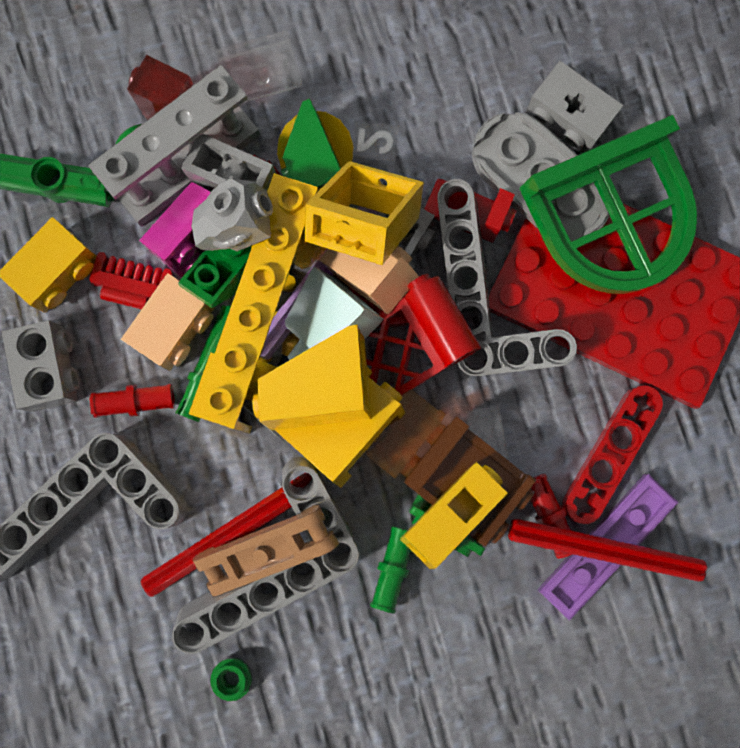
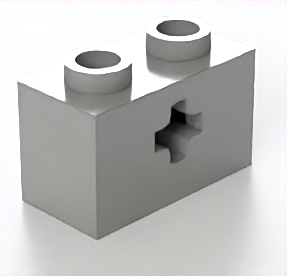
M559 61L533 94L525 113L534 117L547 129L558 135L562 142L571 150L585 153L594 147L623 105Z
M201 134L195 139L181 167L191 182L210 192L219 184L231 178L256 182L268 191L273 174H276L273 164L205 134Z

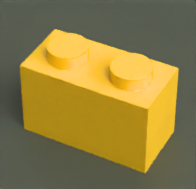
M51 217L0 270V278L30 306L46 313L49 309L56 308L64 301L67 295L66 292L76 281L83 280L91 273L97 255L54 217Z

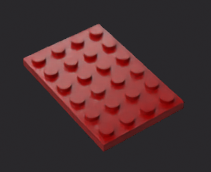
M623 203L628 216L639 211ZM610 215L603 227L613 223ZM648 216L632 224L652 263L664 250L669 240L672 226L652 216ZM525 218L489 293L490 312L531 332L554 329L569 332L575 338L577 354L642 385L653 387L659 393L686 406L698 409L701 408L740 320V257L694 237L691 249L685 260L663 281L632 293L613 294L600 292L582 285L564 272L551 256L538 228ZM617 231L577 248L586 259L602 268L622 272L635 270ZM554 337L550 339V341L570 350L569 344L564 338Z

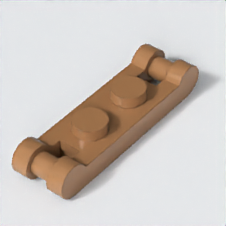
M315 505L296 516L217 548L212 547L204 550L193 558V562L198 571H204L209 582L206 585L212 596H218L325 555L335 549L339 542L334 532L328 531L323 523L325 515L320 506ZM308 530L313 540L305 543L300 532ZM220 564H222L226 572L222 571L221 567L219 566Z

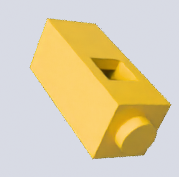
M476 462L449 487L400 540L429 569L437 568L507 494L500 486L503 483L502 479L489 466L484 465L481 467Z

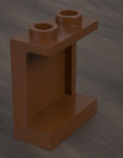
M456 416L450 421L403 482L433 505L476 462L481 467L487 465L493 469L502 479L503 483L500 486L507 494L468 534L485 547L489 541L493 544L497 543L509 527L505 520L515 508L521 511L528 504L535 493L531 487L536 479L518 469L468 429L470 426Z

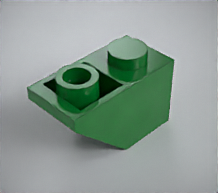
M253 245L239 251L231 249L204 250L180 279L178 285L211 308L219 305L236 294Z

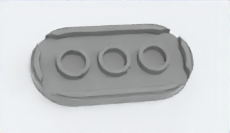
M518 112L515 115L501 113L489 118L478 130L472 148V160L479 176L497 193L500 188L514 193L515 196L511 205L536 228L535 221L519 188L532 175L578 156L537 119L528 114ZM594 183L552 201L571 242L601 229L609 217V213Z

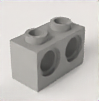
M47 320L1 331L17 410L36 412L78 402L76 391L80 389V380L75 368L71 367L69 352H72V340L68 331L63 326ZM45 338L46 349L41 355L37 356L35 352L36 345L41 339ZM52 376L54 380L53 389L45 395L43 383L46 378Z

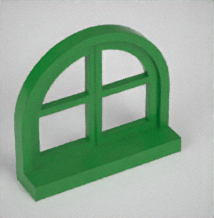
M670 115L532 175L519 188L551 256L564 272L582 285L600 292L613 294L640 291L670 276L682 264L689 253L696 233L697 209L691 185L668 139L680 129L674 115ZM647 159H651L669 198L628 216L610 176ZM594 183L613 223L571 242L552 201ZM671 206L672 229L669 240L661 254L651 263L632 223ZM617 231L635 270L622 272L602 268L586 259L577 248Z

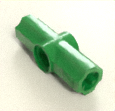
M0 153L1 190L48 197L56 203L73 201L110 208L111 203L115 201L90 168L62 164L53 157L32 159ZM60 175L58 182L49 186L51 179L54 176Z

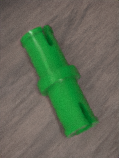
M391 527L383 562L379 561L377 567L380 570V575L373 600L370 604L372 608L392 614L396 612L395 608L403 578H408L410 572L406 567L411 550L400 540L407 530Z

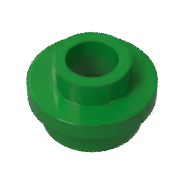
M226 658L220 661L211 674L210 683L212 690L216 696L225 701L241 699L249 691L252 684V673L249 666L238 658ZM235 672L239 677V683L236 685L227 683L225 679L226 673Z

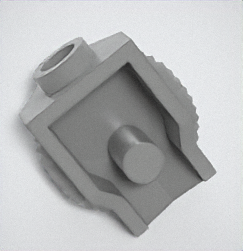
M232 178L219 184L211 191L207 199L194 209L191 226L196 247L201 250L211 251L220 249L239 251L270 238L269 216L273 213V206L267 191L256 182Z

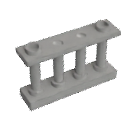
M220 65L88 166L115 200L119 199L142 227L172 204L191 183L181 167L197 137L205 134L242 150L259 137L260 132L239 106L248 99L247 95L224 67Z

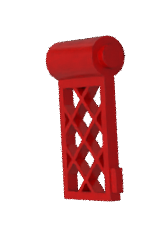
M428 273L419 276L408 284L410 291L389 314L384 311L379 314L384 318L377 326L381 325L380 333L372 331L368 335L378 338L374 360L366 359L367 365L372 366L370 379L377 383L380 369L398 373L395 390L401 396L482 348L440 277L435 276L431 278ZM400 312H403L409 323L406 340L387 335L391 318ZM415 334L420 343L414 342ZM386 341L405 345L400 367L381 363ZM412 347L424 350L434 366L423 373L407 370ZM406 376L414 377L404 384Z

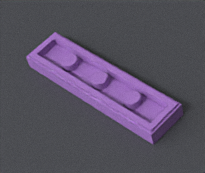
M644 474L589 535L640 545L677 505L678 501L649 474ZM572 554L557 567L537 590L570 621L620 565Z

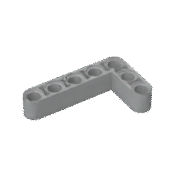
M462 179L446 181L438 192V208L448 291L462 315L471 308H477L481 311L483 316L482 323L478 328L471 331L487 354V363L482 369L475 370L471 368L466 359L458 363L459 368L470 376H484L560 367L568 364L576 354L577 344L575 338L564 330L554 329L499 337L493 336L477 200L472 187ZM463 192L467 194L468 201L464 207L458 210L448 208V200L454 193ZM458 232H471L473 241L469 247L463 250L453 247V238ZM467 269L476 271L478 275L476 285L468 290L460 289L457 284L459 274ZM562 337L568 342L570 350L567 357L562 360H553L547 355L545 350L546 344L551 338ZM521 342L527 346L529 351L528 358L523 364L513 365L507 360L506 349L511 343Z
M98 434L0 525V582L12 577L109 484L143 521L154 529H166L183 522L188 512L187 502L181 493L130 439L117 434ZM113 441L118 446L119 452L117 458L113 462H109L105 457V449ZM82 469L88 475V484L83 490L79 489L76 485V476ZM137 470L142 471L146 478L145 486L139 492L133 488L131 483L132 475ZM51 498L56 501L58 511L54 518H51L46 510L47 503ZM163 499H167L173 505V516L168 521L163 520L158 514V505ZM20 527L27 533V541L24 546L20 545L17 540V532Z
M305 457L292 458L285 464L282 470L284 494L296 515L315 505L329 509L331 513L323 523L328 531L334 532L339 543H345L349 546L348 550L339 556L327 553L304 562L313 566L312 570L304 575L295 573L292 570L293 567L221 595L212 596L211 592H208L187 603L178 612L172 631L173 644L179 651L185 654L199 653L348 573L356 566L359 552L353 533L319 470ZM298 471H305L312 476V479L306 486L296 487L289 481L291 475ZM305 530L306 534L309 537V539L304 541L306 543L313 539L308 530ZM267 582L275 585L276 590L269 594H263L256 587L261 583ZM229 602L236 604L240 609L234 613H226L220 606ZM196 623L203 629L199 632H190L183 625Z

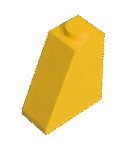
M351 325L258 378V393H254L252 403L254 415L259 419V422L270 430L371 419L365 338L358 325Z

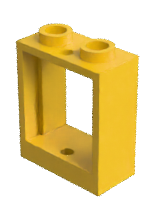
M348 161L306 203L304 241L383 266L419 219L424 182ZM380 179H385L387 185L382 184ZM355 204L361 207L389 214V217L385 218L362 210L349 207V205Z

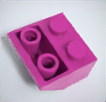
M193 182L185 188L139 240L151 253L181 278L204 252V250L199 249L195 245L191 225L194 209L205 201L211 192Z

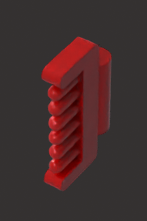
M99 252L89 280L93 285L102 287L100 291L101 300L142 310L167 273L171 276H174V274L168 268L162 271L160 267H157L152 281L149 283L153 267L147 265L142 281H140L144 265L143 263H138L131 279L135 263L132 260L128 261L122 276L126 264L124 258L118 260L115 272L112 274L117 261L116 257H108L104 252Z

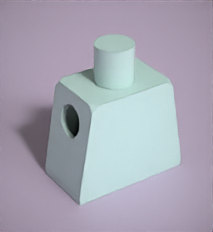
M313 267L285 319V326L300 339L288 355V359H293L351 325H358L364 338H366L384 318L338 279Z

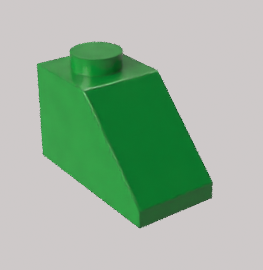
M309 98L303 101L282 157L286 167L281 169V173L284 177L310 184L320 189L341 169V166L315 106Z

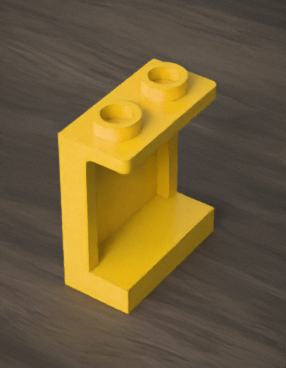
M368 367L371 419L275 430L340 488L352 476L348 473V470L396 416L401 419L406 413L399 403L403 397L388 383L383 382L379 386L371 380L369 376L372 374V371Z

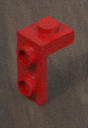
M437 179L424 210L435 215L434 219L440 221L438 192L446 182L443 179ZM500 188L495 201L474 192L478 204L481 237L491 243H494L500 230L508 232L517 211L510 207L515 194ZM463 192L454 193L448 200V208L453 210L461 209L466 205L468 195Z

